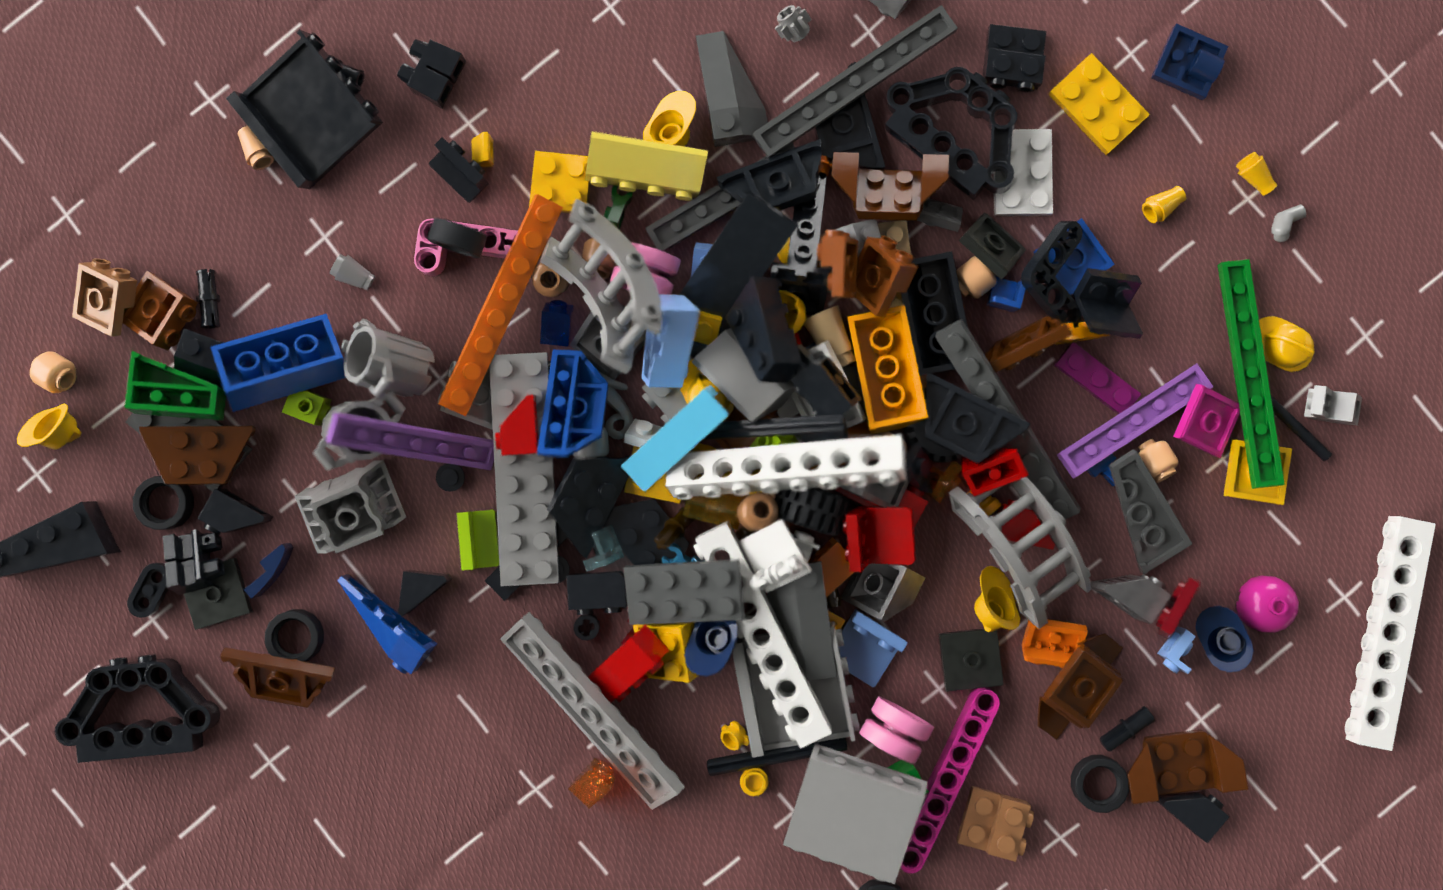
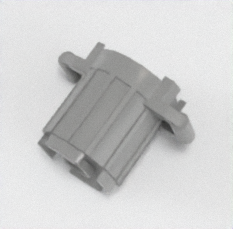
M364 318L360 323L357 322L353 325L355 330L351 335L350 341L344 339L341 345V351L345 353L343 367L348 381L368 388L378 398H383L386 392L389 393L391 391L395 395L412 397L413 394L421 395L427 389L432 379V376L427 375L429 362L434 363L435 361L433 352L429 347L423 345L422 342L377 329L373 323Z
M391 391L386 393L383 398L374 397L369 401H344V403L331 407V410L323 417L321 432L323 438L313 454L327 471L343 466L348 462L373 459L381 455L382 453L329 445L326 442L333 413L397 423L406 409L394 392ZM384 400L395 412L392 417H389L387 412L380 407L384 404ZM324 447L331 449L340 458L334 461Z

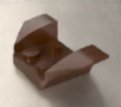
M833 152L832 178L853 201V207L858 219L917 221L923 210V204L948 180L949 155L923 154L922 171L859 169V153Z
M1105 633L1078 643L1080 647H1077L1044 693V698L1041 696L1039 698L1038 727L1056 740L1069 722L1079 728H1090L1123 682L1122 676H1120L1121 672L1111 666L1123 647Z
M1201 729L1144 736L1143 749L1128 773L1132 804L1159 801L1158 795L1215 788L1222 793L1248 790L1244 761Z

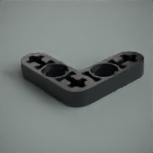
M1060 221L1055 225L1023 269L1021 282L1049 317L1059 320L1061 324L1073 323L1074 327H1076L1081 320L1082 313L1076 301L1055 276L1080 243L1082 228L1076 221ZM1053 248L1056 255L1054 261L1050 263L1048 253ZM1051 289L1055 291V300L1052 304L1048 301V294Z

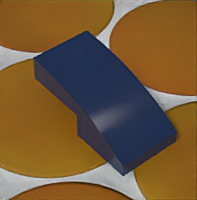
M291 543L281 544L259 562L266 572L244 589L250 598L260 597L280 576L293 550Z

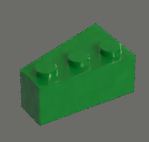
M131 351L125 409L140 415L210 420L224 419L226 393L219 386Z

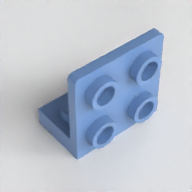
M855 609L842 629L844 646H840L839 649L841 658L847 657L849 673L871 687H875L898 650L903 652L908 642Z

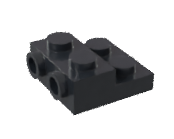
M990 24L988 27L982 75L988 81L989 87L1003 89L1006 86L1017 87V90L1021 92L1038 90L1043 82L1046 57L1044 55L1046 31Z

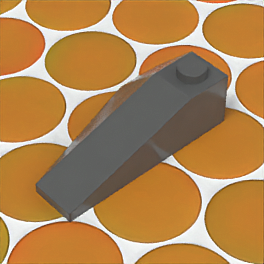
M724 31L696 35L714 147L755 141L752 133L768 123L766 109Z
M821 561L808 562L812 570L811 572L768 592L767 597L807 680L837 677Z

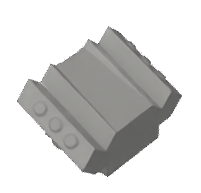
M384 460L373 461L365 467L355 468L347 474L323 481L314 488H306L295 496L317 553L327 554L334 550L336 553H339L383 535L384 530L397 525L406 518Z

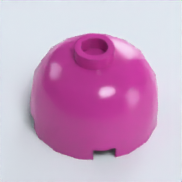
M1260 575L1251 578L1239 590L1241 592L1239 601H1236L1239 617L1246 626L1259 632L1275 633L1284 630L1294 622L1298 614L1299 601L1296 592L1287 582L1277 577Z

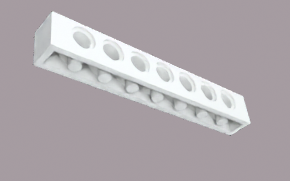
M901 435L688 452L667 471L666 487L674 498L689 500L693 496L717 498L721 494L732 493L738 496H745L750 494V492L762 491L773 494L779 490L787 489L801 492L815 487L823 489H835L842 485L864 487L869 483L894 485L898 481H906V455ZM873 460L880 461L876 466H867ZM844 462L850 463L849 466H847L846 468H838V466ZM820 465L817 470L808 471L811 466ZM784 467H791L786 473H779ZM761 469L757 475H751L754 470ZM733 471L730 476L722 478L726 472ZM704 473L700 479L694 480L698 474Z
M1388 516V521L1384 524L1383 547L1377 557L1378 573L1372 583V592L1374 593L1372 605L1367 610L1366 618L1368 625L1366 633L1361 640L1363 651L1361 661L1356 667L1357 682L1355 690H1353L1350 697L1352 708L1350 718L1345 723L1346 739L1356 744L1389 751L1393 749L1435 523L1406 517ZM1403 541L1407 544V550L1404 554L1400 549ZM1398 569H1400L1402 576L1401 579L1397 582L1395 579V573ZM1394 597L1396 599V606L1391 610L1390 600ZM1389 625L1391 628V633L1386 638L1384 635V630ZM1384 653L1385 662L1380 666L1379 657ZM1379 682L1380 690L1374 694L1373 687ZM1374 710V719L1368 722V714Z
M729 520L698 535L695 539L697 544L694 545V548L701 561L704 559L706 561L716 560L715 552L718 550L727 551L730 555V560L739 559L741 579L744 584L742 587L744 603L750 602L754 604L757 612L753 615H745L743 620H736L738 636L740 639L745 637L749 645L746 648L747 654L752 664L758 663L762 671L759 674L760 680L766 690L771 689L775 697L772 700L773 706L779 716L784 715L788 723L785 729L792 742L797 741L799 747L802 748L832 734V725L810 681L807 680L764 590H753L750 586V580L755 572L737 542L739 540ZM763 628L768 631L770 637L766 641H759L755 638L754 631ZM778 655L782 658L783 663L778 667H773L768 664L767 657ZM783 681H791L795 684L796 688L794 691L787 693L781 690L780 684ZM797 707H804L808 710L809 714L805 718H798L792 711Z

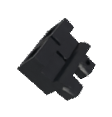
M415 39L409 53L411 56L419 59L416 68L403 63L397 73V77L414 94L428 99L432 104L443 109L454 87L452 83H456L466 60L462 53L431 39L429 43Z
M197 529L192 530L191 534L163 536L164 560L167 561L165 563L167 588L182 595L213 586V579L225 575L223 561L219 558L210 559V552L221 550L223 547L221 536L215 532L203 534Z

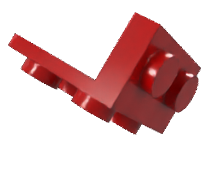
M856 506L846 514L843 520V531L847 534L848 545L845 549V558L849 562L850 572H861L869 564L911 565L915 562L914 520L911 508Z

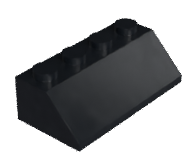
M950 251L913 259L912 263L918 268L906 293H901L919 376L927 375L928 372L938 374L956 370L935 335L938 331L960 319L967 326L953 254Z

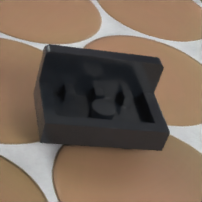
M441 137L435 144L439 153L429 162V166L464 200L471 203L489 184L482 176L486 171L475 160L469 163L462 156L465 151L454 140L448 143Z

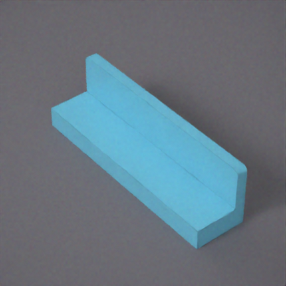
M711 385L704 388L621 465L643 491L648 490L728 416V412L714 398L719 393Z

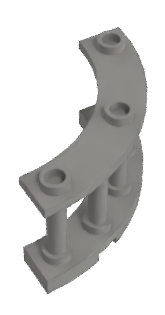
M576 199L568 219L573 225L561 242L550 237L545 245L540 262L554 270L570 284L576 283L585 293L583 296L584 301L589 306L594 317L600 319L602 325L600 331L602 342L600 361L627 374L632 368L633 345L646 329L656 335L661 332L662 311L658 289L643 256L638 253L631 242L610 221L598 213L592 205L585 204ZM583 230L600 244L588 262L571 250V247ZM608 254H610L620 268V271L609 285L597 272L598 267ZM627 282L631 301L623 310L616 294ZM630 320H631L633 323H635L631 329H630V322H629Z
M1027 477L1009 483L1022 497L995 517H988L979 507V503L1001 487L973 496L971 493L966 494L957 486L949 492L953 512L977 536L982 533L993 546L989 552L1003 572L1009 571L1014 580V583L1010 586L1015 595L1020 613L1038 629L1048 623L1045 612L1047 605L1073 585L1077 584L1087 593L1091 590L1090 571L1085 566L1077 546L1064 526L1066 525L1064 517L1058 511H1054L1045 497ZM1028 506H1031L1043 523L1015 544L1009 543L1001 533V526ZM1050 533L1059 551L1031 572L1027 571L1020 560L1021 553ZM1064 562L1067 576L1039 596L1036 589L1038 581Z

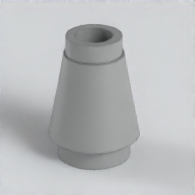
M340 254L330 270V274L335 276V280L361 289L363 288L367 291L375 279V275L371 274V272L349 255L344 256Z

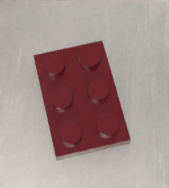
M1189 577L1186 583L1179 582L1170 598V601L1174 602L1172 609L1165 607L1156 623V626L1160 627L1157 634L1169 639L1200 586V582Z

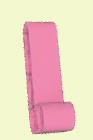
M427 219L420 224L418 229L414 263L421 272L432 277L443 272L447 251L451 250L428 241V232L434 219ZM456 222L482 232L487 237L490 235L497 237L494 247L483 248L481 254L483 256L505 259L511 247L510 245H505V240L512 244L518 232L517 230ZM434 255L436 257L435 265L432 268L426 269L424 267L425 258Z

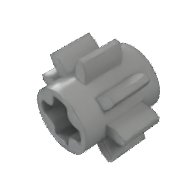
M790 5L781 10L777 15L779 25L775 29L782 39L785 38L787 41L797 42L805 38L809 33L810 26L808 22L812 19L806 9Z

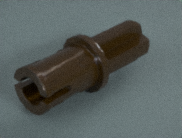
M684 506L679 509L673 518L665 522L664 528L654 539L659 550H668L677 539H681L685 535V529L696 518L693 510L685 516L690 508Z

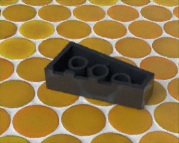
M83 501L0 541V578L119 553L121 551L97 501Z

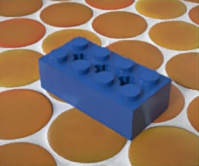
M327 314L211 347L232 412L346 378L343 367L344 359Z

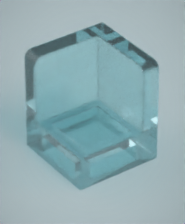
M612 525L592 533L595 542L593 549L596 555L584 560L583 563L588 572L609 565L624 557Z

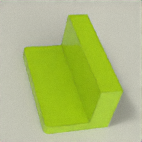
M482 510L457 513L462 571L499 566L496 511Z

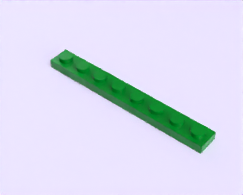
M1250 260L1221 262L1217 266L1251 487L1256 489L1282 486L1285 483Z

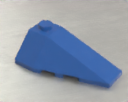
M349 574L341 576L338 582L387 656L393 660L392 665L404 674L416 672L438 643Z

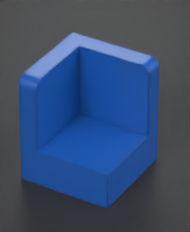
M996 277L997 284L990 289L987 306L1013 313L1021 309L1026 290L1021 280L1014 282L1006 279L1001 280L999 277Z

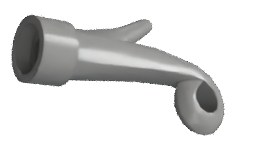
M598 371L609 385L607 403L617 412L609 417L605 428L608 431V435L612 438L623 439L633 422V416L629 407L615 389L625 391L628 389V386ZM617 420H623L624 427L620 431H616L613 428V423Z

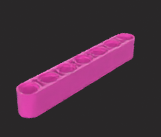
M987 687L975 688L971 691L927 782L928 793L925 795L906 852H915L916 858L909 863L902 861L900 867L906 873H916L923 867L999 709L1000 702L997 694ZM983 694H989L990 704L980 708L978 706L979 697ZM971 720H976L978 722V729L974 733H966V724ZM965 747L966 753L964 757L954 759L953 751L955 748ZM953 773L954 778L950 784H940V778L943 774ZM932 799H940L941 806L935 811L928 810V803ZM926 825L929 827L928 833L922 837L916 836L915 830L917 827Z

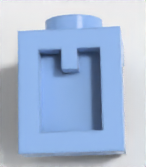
M1177 626L1157 653L1165 659L1162 664L1176 674L1179 670L1189 674L1192 669L1179 659L1181 656L1183 657L1189 653L1193 646L1192 641L1196 636L1187 629Z

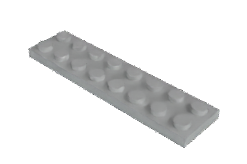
M547 352L494 355L490 364L501 586L554 584L560 582L557 522L547 511L555 494L553 457L538 456L537 453L501 456V450H497L495 444V433L500 432V425L528 394L536 395L538 433L540 437L549 378Z
M530 612L500 638L652 810L675 797L684 789L685 786L679 781L677 774L662 762L658 753L650 748L640 737L637 729L629 725L621 716L619 709L605 698L600 688L595 683H592L582 672L580 665L572 661L564 652L561 644L548 634L542 623L533 617Z

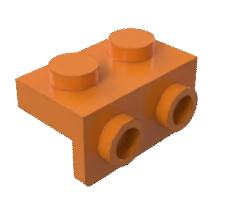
M1047 619L1048 623L1038 629L1028 620L1022 641L1023 656L1025 661L1037 665L1047 664L1063 668L1077 647H1080L1078 643L1086 640L1088 633L1086 625Z

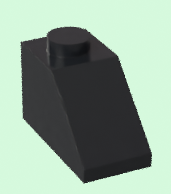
M216 488L197 519L206 523L204 528L220 535L221 532H234L270 522L273 516L225 488Z
M1199 792L1158 795L1159 801L1157 802L1206 843L1212 839L1229 818L1221 810L1224 804L1211 794L1208 797Z

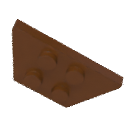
M1045 316L996 341L984 355L995 372L1002 369L1010 370L1016 367L1021 362L1020 360L1028 356L1034 358L1041 355L1047 349L1046 347L1072 335V332L1067 323L1061 325L1059 320Z
M254 426L139 427V432L164 483L167 485H227L234 473L235 465L240 462L244 454L243 450L248 440L254 435L256 430Z
M224 647L220 655V659L223 662L230 661L235 667L233 675L244 685V689L250 697L306 708L313 702L314 697L319 695L326 682H330L335 672V667Z

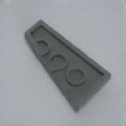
M1133 449L1109 464L1139 571L1142 574H1146L1192 545V542L1137 451Z

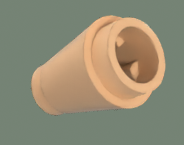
M248 126L238 131L248 165L252 166L255 170H261L274 162V157Z

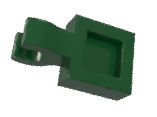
M613 185L611 189L613 205L612 207L607 206L604 217L620 231L626 208L632 201L633 192H628L626 195L621 196L618 194V186Z

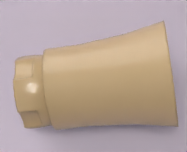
M839 305L826 309L805 320L803 325L812 336L815 344L818 345L828 340L842 368L856 361L852 351L854 348L844 327Z

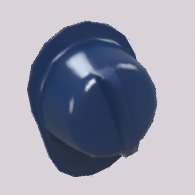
M1213 606L1203 610L1197 617L1195 628L1197 636L1211 663L1218 669L1226 672H1238L1246 668L1252 660L1254 650L1249 634L1237 613L1222 606Z
M736 620L695 623L684 655L686 665L691 672L699 676H710L717 674L725 667L737 643L738 626Z

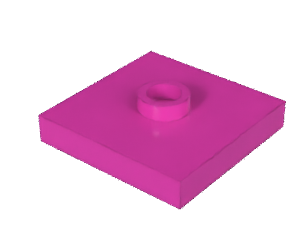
M1196 384L1173 437L1214 457L1221 458L1240 414L1239 403L1203 385Z

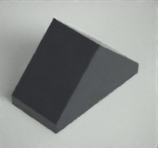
M415 570L403 571L398 613L401 616L409 614L452 580L449 574Z

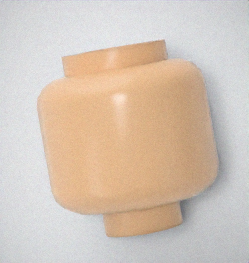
M976 256L969 259L956 270L960 293L964 297L969 294L971 297L978 299L997 284L995 277L997 275Z
M48 351L40 354L32 361L30 378L35 384L50 393H60L70 389L75 383L76 368L68 359L56 352Z
M1150 439L1138 446L1140 450L1138 454L1156 483L1168 479L1177 472L1175 468L1178 466V458L1166 441L1155 442L1154 439Z

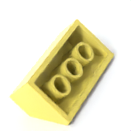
M592 132L585 181H591L590 184L596 187H607L610 184L619 186L620 190L635 192L636 189L647 190V193L653 196H664V193L676 195L675 198L679 200L691 201L692 198L699 196L708 151Z

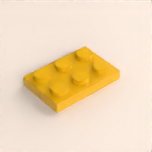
M1092 53L1048 94L1105 155L1150 115Z

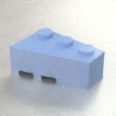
M659 294L662 311L661 332L656 335L646 329L641 378L648 387L682 388L684 378L688 375V361L700 311L684 295Z

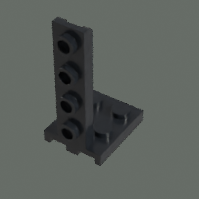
M819 172L816 198L794 206L792 220L798 223V227L790 237L787 264L773 262L771 278L781 279L782 287L779 290L788 291L798 296L805 304L807 315H815L824 311L828 291V275L831 273V269L816 268L817 246L820 240L827 174Z

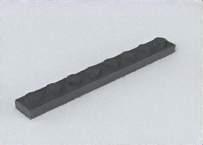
M940 5L753 132V138L767 158L776 155L954 34L958 27L943 6Z
M960 319L938 331L935 335L936 339L971 394L1025 420L963 320ZM1030 427L1005 445L1006 448L1017 449L1029 476L1027 478L1045 497L1054 511H1058L1064 519L1080 513L1081 508Z

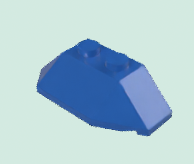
M553 349L537 450L538 456L569 457L602 438L609 385L582 351Z

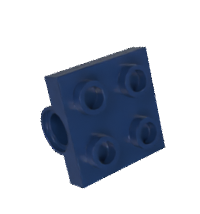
M1176 23L1171 30L1151 78L1203 101L1207 97L1212 83L1217 79L1225 62L1223 58L1228 46Z

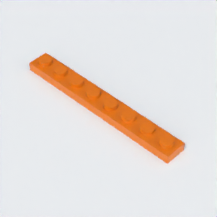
M535 194L438 401L439 405L463 416L467 415L563 209L562 206L539 194Z

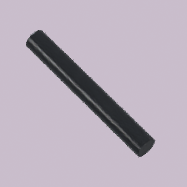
M1271 395L1273 413L1321 460H1328L1332 453Z

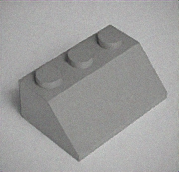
M731 328L721 333L692 360V363L751 423L781 408L795 391L791 379L788 383L759 382Z

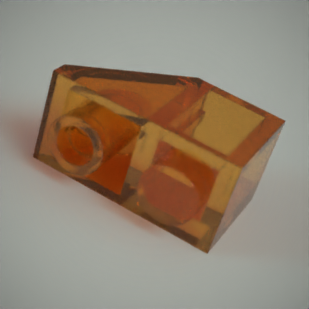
M594 758L574 779L568 789L590 809L611 790L615 777L612 775L614 771L605 761L601 760L599 763Z

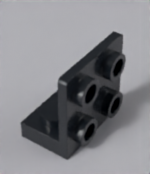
M1087 268L1073 296L1090 332L1115 335L1123 338L1140 339L1143 332L1129 306L1142 284L1138 275Z

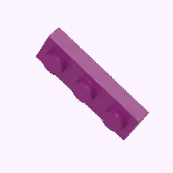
M1074 342L1070 343L1054 364L1056 368L1116 414H1120L1131 407L1141 395V393Z

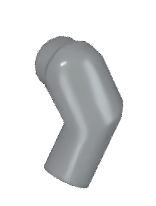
M1300 204L1277 213L1271 228L1275 241L1285 242L1289 239L1292 223L1306 217V210L1303 205Z

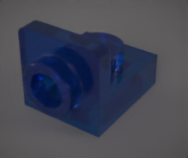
M552 300L550 303H545L541 316L540 344L569 346L573 305H567L565 301Z

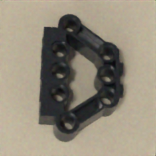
M954 67L948 70L946 74L912 83H894L887 92L888 108L893 114L885 123L886 131L922 160L923 154L949 155L948 181L973 201L984 188L994 194H1001L1010 189L1014 178V169L1010 164L1012 132L1016 126L1017 111L1009 103L1011 100L1001 90L995 92L987 85L988 81L977 72L972 74L963 67ZM954 80H961L965 83V87L960 90H954L950 87V83ZM904 94L908 96L909 100L906 104L898 105L894 102L895 97ZM977 97H983L986 99L987 105L978 108L972 104V101ZM951 100L962 101L967 105V111L972 117L983 118L989 122L991 130L989 167L986 169L978 163V158L974 151L958 147L951 133L938 131L934 128L932 119L928 115L915 113L913 110ZM1003 114L1010 119V122L1006 125H999L995 122L994 118L997 115ZM918 124H924L928 127V131L925 134L917 135L913 132V128ZM945 141L950 145V149L944 153L938 152L935 149V145L938 142ZM961 159H968L972 162L973 166L968 170H961L958 168L957 162ZM996 171H1002L1006 174L1007 179L1004 182L997 183L992 180L991 174Z
M156 654L138 656V661L128 662L127 657L109 659L108 665L92 669L87 674L84 689L66 718L61 719L57 723L54 733L56 739L62 745L76 746L77 763L193 752L203 747L202 732L214 727L218 723L220 710L214 702L207 701L185 677L182 673L181 665L174 659H156ZM160 668H163L167 673L166 681L159 677ZM132 670L138 675L137 684L131 680L130 674ZM103 674L109 677L108 686L104 685L102 681ZM148 685L156 689L182 718L169 717L155 724L150 720L143 719L127 726L120 722H114L97 730L94 728L96 721L112 695L119 688L125 692H131ZM198 710L205 714V723H201L198 720ZM73 723L76 724L79 729L78 735L74 734V732L72 731ZM165 725L169 726L172 730L171 738L167 737L164 733ZM136 728L140 729L143 733L142 741L136 737ZM108 731L114 735V743L109 742L107 739Z

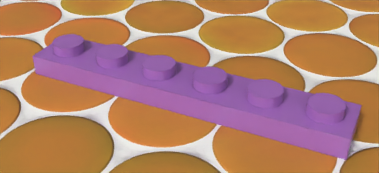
M1195 364L1058 453L1057 456L1074 479L1187 405L1196 384L1203 385L1209 389L1214 386L1199 365Z
M336 412L333 413L326 442L329 445L491 470L494 462V445L491 439Z

